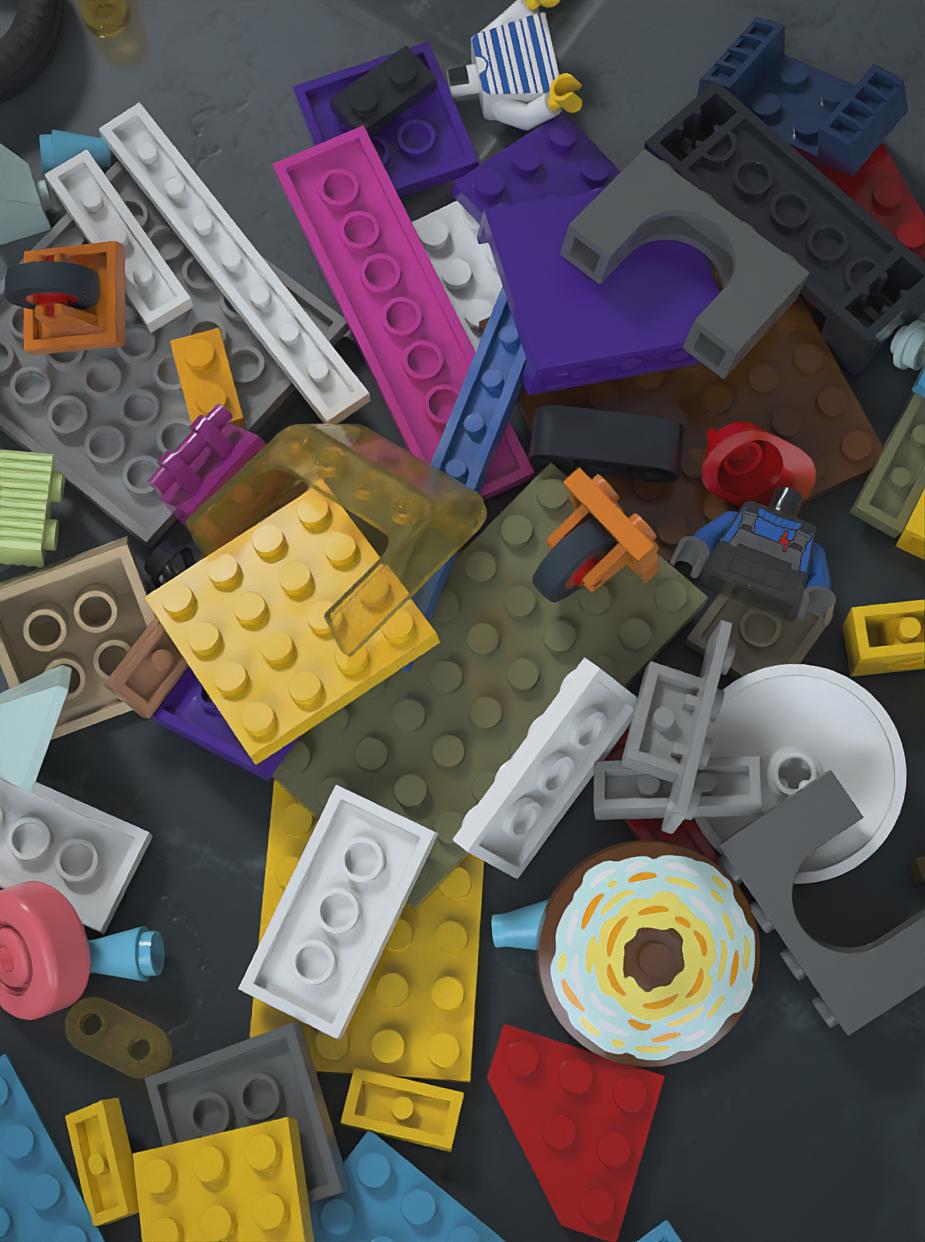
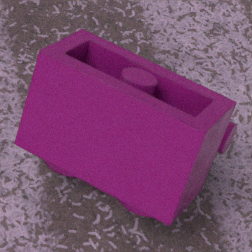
M219 403L205 417L199 415L189 426L191 433L173 452L167 450L157 461L160 467L147 482L155 491L161 494L159 500L191 533L221 547L288 472V469L258 435L228 423L233 416Z

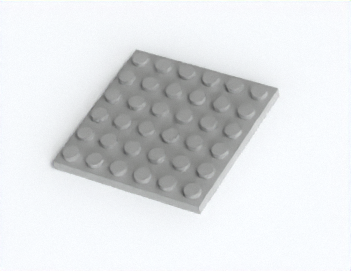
M118 160L105 173V176L188 293L193 308L150 333L125 296V346L32 355L24 351V308L13 305L6 300L4 277L0 282V430L28 452L54 454L56 470L64 472L66 483L150 549L177 518L159 500L161 494L155 491L148 484L147 480L160 467L157 461L167 450L173 452L191 433L189 429L191 421L170 340L216 328L220 329L246 426L240 428L253 434L259 430L296 387ZM67 212L32 250L89 243ZM261 256L334 347L349 331L344 317ZM24 258L18 264H23Z

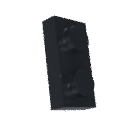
M406 45L329 100L331 111L349 131L364 125L369 137H371L437 89V78Z

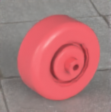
M26 881L0 890V1007L17 1018L35 1020L74 1004L81 997L87 986L91 966L87 935L76 910L60 891L44 882Z

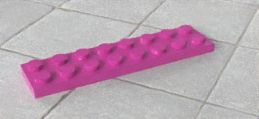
M363 125L273 163V170L423 482L475 355V350ZM508 421L476 504L534 479L535 472L510 421Z

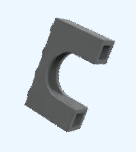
M646 149L568 225L560 251L561 256L599 285L636 248L651 241H680L703 252L717 268L723 289L695 319L682 348L723 379L727 377L794 303L810 274L809 271L799 265L793 256L779 250L759 235L750 224L739 220L720 206L710 194L700 191L676 173L671 165L659 160Z
M829 769L722 840L719 846L724 854L717 858V862L737 886L742 882L745 883L756 900L749 905L751 912L765 933L768 934L776 929L787 948L781 951L780 954L796 979L800 981L808 976L820 994L812 999V1002L827 1025L833 1028L840 1024L849 1036L925 986V909L879 939L858 947H839L823 942L812 935L800 922L792 903L793 882L800 865L817 848L864 818L837 777Z

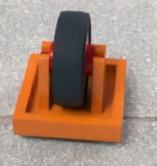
M117 241L24 251V263L7 269L5 276L6 300L13 305L24 308L25 352L32 355L125 346L124 245Z
M580 467L573 472L563 484L575 511L546 539V543L551 551L543 559L533 575L532 583L547 600L556 603L567 598L584 585L593 593L625 565L646 584L661 570L657 557V552L660 548L654 541L657 538L656 534L638 514L634 513L628 518L623 513V509L617 503V500L620 499L618 494L599 474L590 479Z

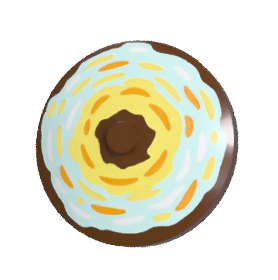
M640 840L620 843L607 847L583 860L565 876L552 893L542 914L537 933L536 967L538 979L545 999L555 1017L574 1039L591 1052L605 1059L629 1066L658 1067L676 1064L699 1055L715 1045L732 1029L744 1013L753 994L759 972L760 941L758 929L749 903L740 888L722 868L708 858L686 847L664 841Z

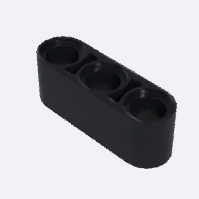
M542 405L534 411L528 460L534 466L543 469L552 463L560 471L573 473L580 467L588 475L599 474L600 476L651 483H671L677 481L680 477L685 428L680 422L660 417L563 405Z

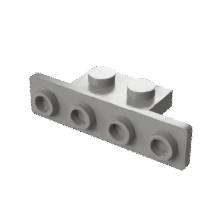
M721 620L707 642L699 677L650 661L644 672L620 764L621 766L673 783L661 829L671 834L674 833L684 818L688 820L693 819L701 797V788L694 786L697 770L703 771L712 751L713 739L706 737L709 721L715 722L720 713L725 692L717 689L720 674L726 675L729 671L736 649V644L728 642L732 623Z

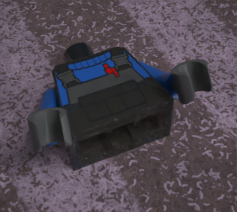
M777 487L768 507L754 501H746L739 512L726 511L699 529L693 536L680 539L670 564L675 566L677 561L688 562L693 566L690 574L693 578L699 577L703 568L699 586L792 623L796 615L798 619L804 620L806 612L819 613L824 618V625H829L836 596L831 591L832 579L825 549L815 542L817 528L809 522L798 519L805 502V497L798 491L788 487Z

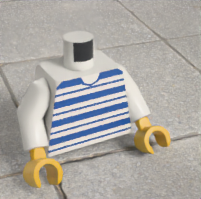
M516 0L481 32L475 34L471 38L472 64L446 69L448 87L452 98L478 93L485 119L497 120L525 131L532 130L562 112V108L569 113L579 111L582 107V99L574 91L579 90L582 84L571 74L559 75L545 12L539 13L538 9L540 5L552 8L560 0Z

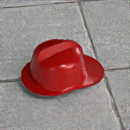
M744 420L730 423L720 430L710 428L707 432L708 445L706 448V458L702 465L701 479L706 490L716 497L724 499L742 509L748 503L747 511L756 513L757 506H760L778 514L790 511L786 507L774 505L781 487H788L802 494L798 506L809 497L815 485L816 469L811 457L798 446L769 433L755 422Z

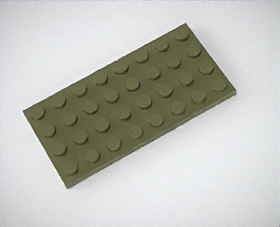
M552 463L453 561L430 620V625L436 631L440 643L416 658L410 672L398 670L302 734L271 776L318 821L335 785H338L439 833L406 902L414 911L423 904L470 854L452 839L462 827L466 814L479 804L492 786L500 767L513 757L526 739L531 724L544 714L560 692V687L565 677L573 670H576L585 657L624 688H627L649 665L650 661H653L706 605L708 597L658 554L657 557L661 570L646 584L625 565L593 593L584 585L561 601L554 603L547 600L532 583L533 575L540 563L551 551L546 543V539L575 511L563 484L568 477Z

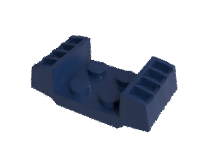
M755 17L744 32L729 46L727 51L714 63L710 70L700 79L697 93L698 96L716 80L816 168L825 166L851 176L857 174L859 168L870 158L875 149L882 144L885 137L895 128V125L901 118L908 113L904 81L893 73L873 64L856 85L785 55V25L760 17Z

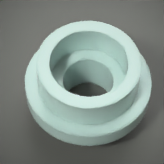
M916 320L909 326H902L895 334L890 350L894 353L893 363L896 367L903 370L909 367L919 370L923 367L925 363L924 322Z

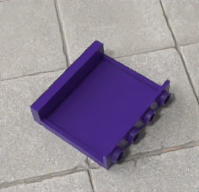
M599 187L588 193L569 196L549 195L538 201L519 204L511 202L500 203L492 208L484 209L477 235L478 244L489 243L527 363L522 380L527 396L702 364V362L682 347L695 319L720 294L706 255L684 242L675 240L651 241L636 248L599 285L561 256L560 251L568 225L606 187Z

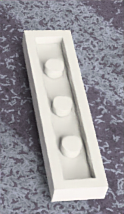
M88 150L81 152L44 174L49 186L89 244L117 241L125 246V296L150 333L193 308L190 296Z

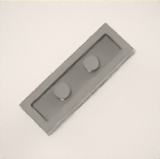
M760 756L709 758L703 771L697 770L694 786L701 788V797L694 817L762 815ZM622 760L594 761V814L596 820L664 818L672 782L621 766Z

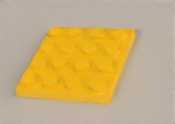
M323 481L144 597L255 765L440 643L436 631Z

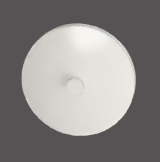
M785 664L763 668L741 677L723 689L725 695L720 713L715 722L709 721L706 737L713 739L709 758L760 756L762 814L830 769L864 817L813 851L800 865L793 884L815 883L831 879L855 868L870 857L880 847L894 827L901 811L906 789V762L902 742L895 725L882 705L867 690L848 677L829 669L805 664ZM760 815L694 817L709 843L723 855L724 852L720 848L719 843Z

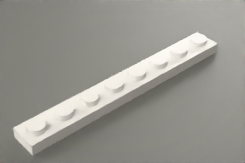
M137 103L100 127L101 137L326 427L328 429L332 428L370 402V394L141 103Z

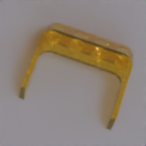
M296 424L278 433L187 519L186 526L205 558L255 526L302 481L385 533L389 538V543L382 557L324 614V618L340 651L351 657L480 529L486 520L487 509L483 497L475 490L366 426L360 424Z

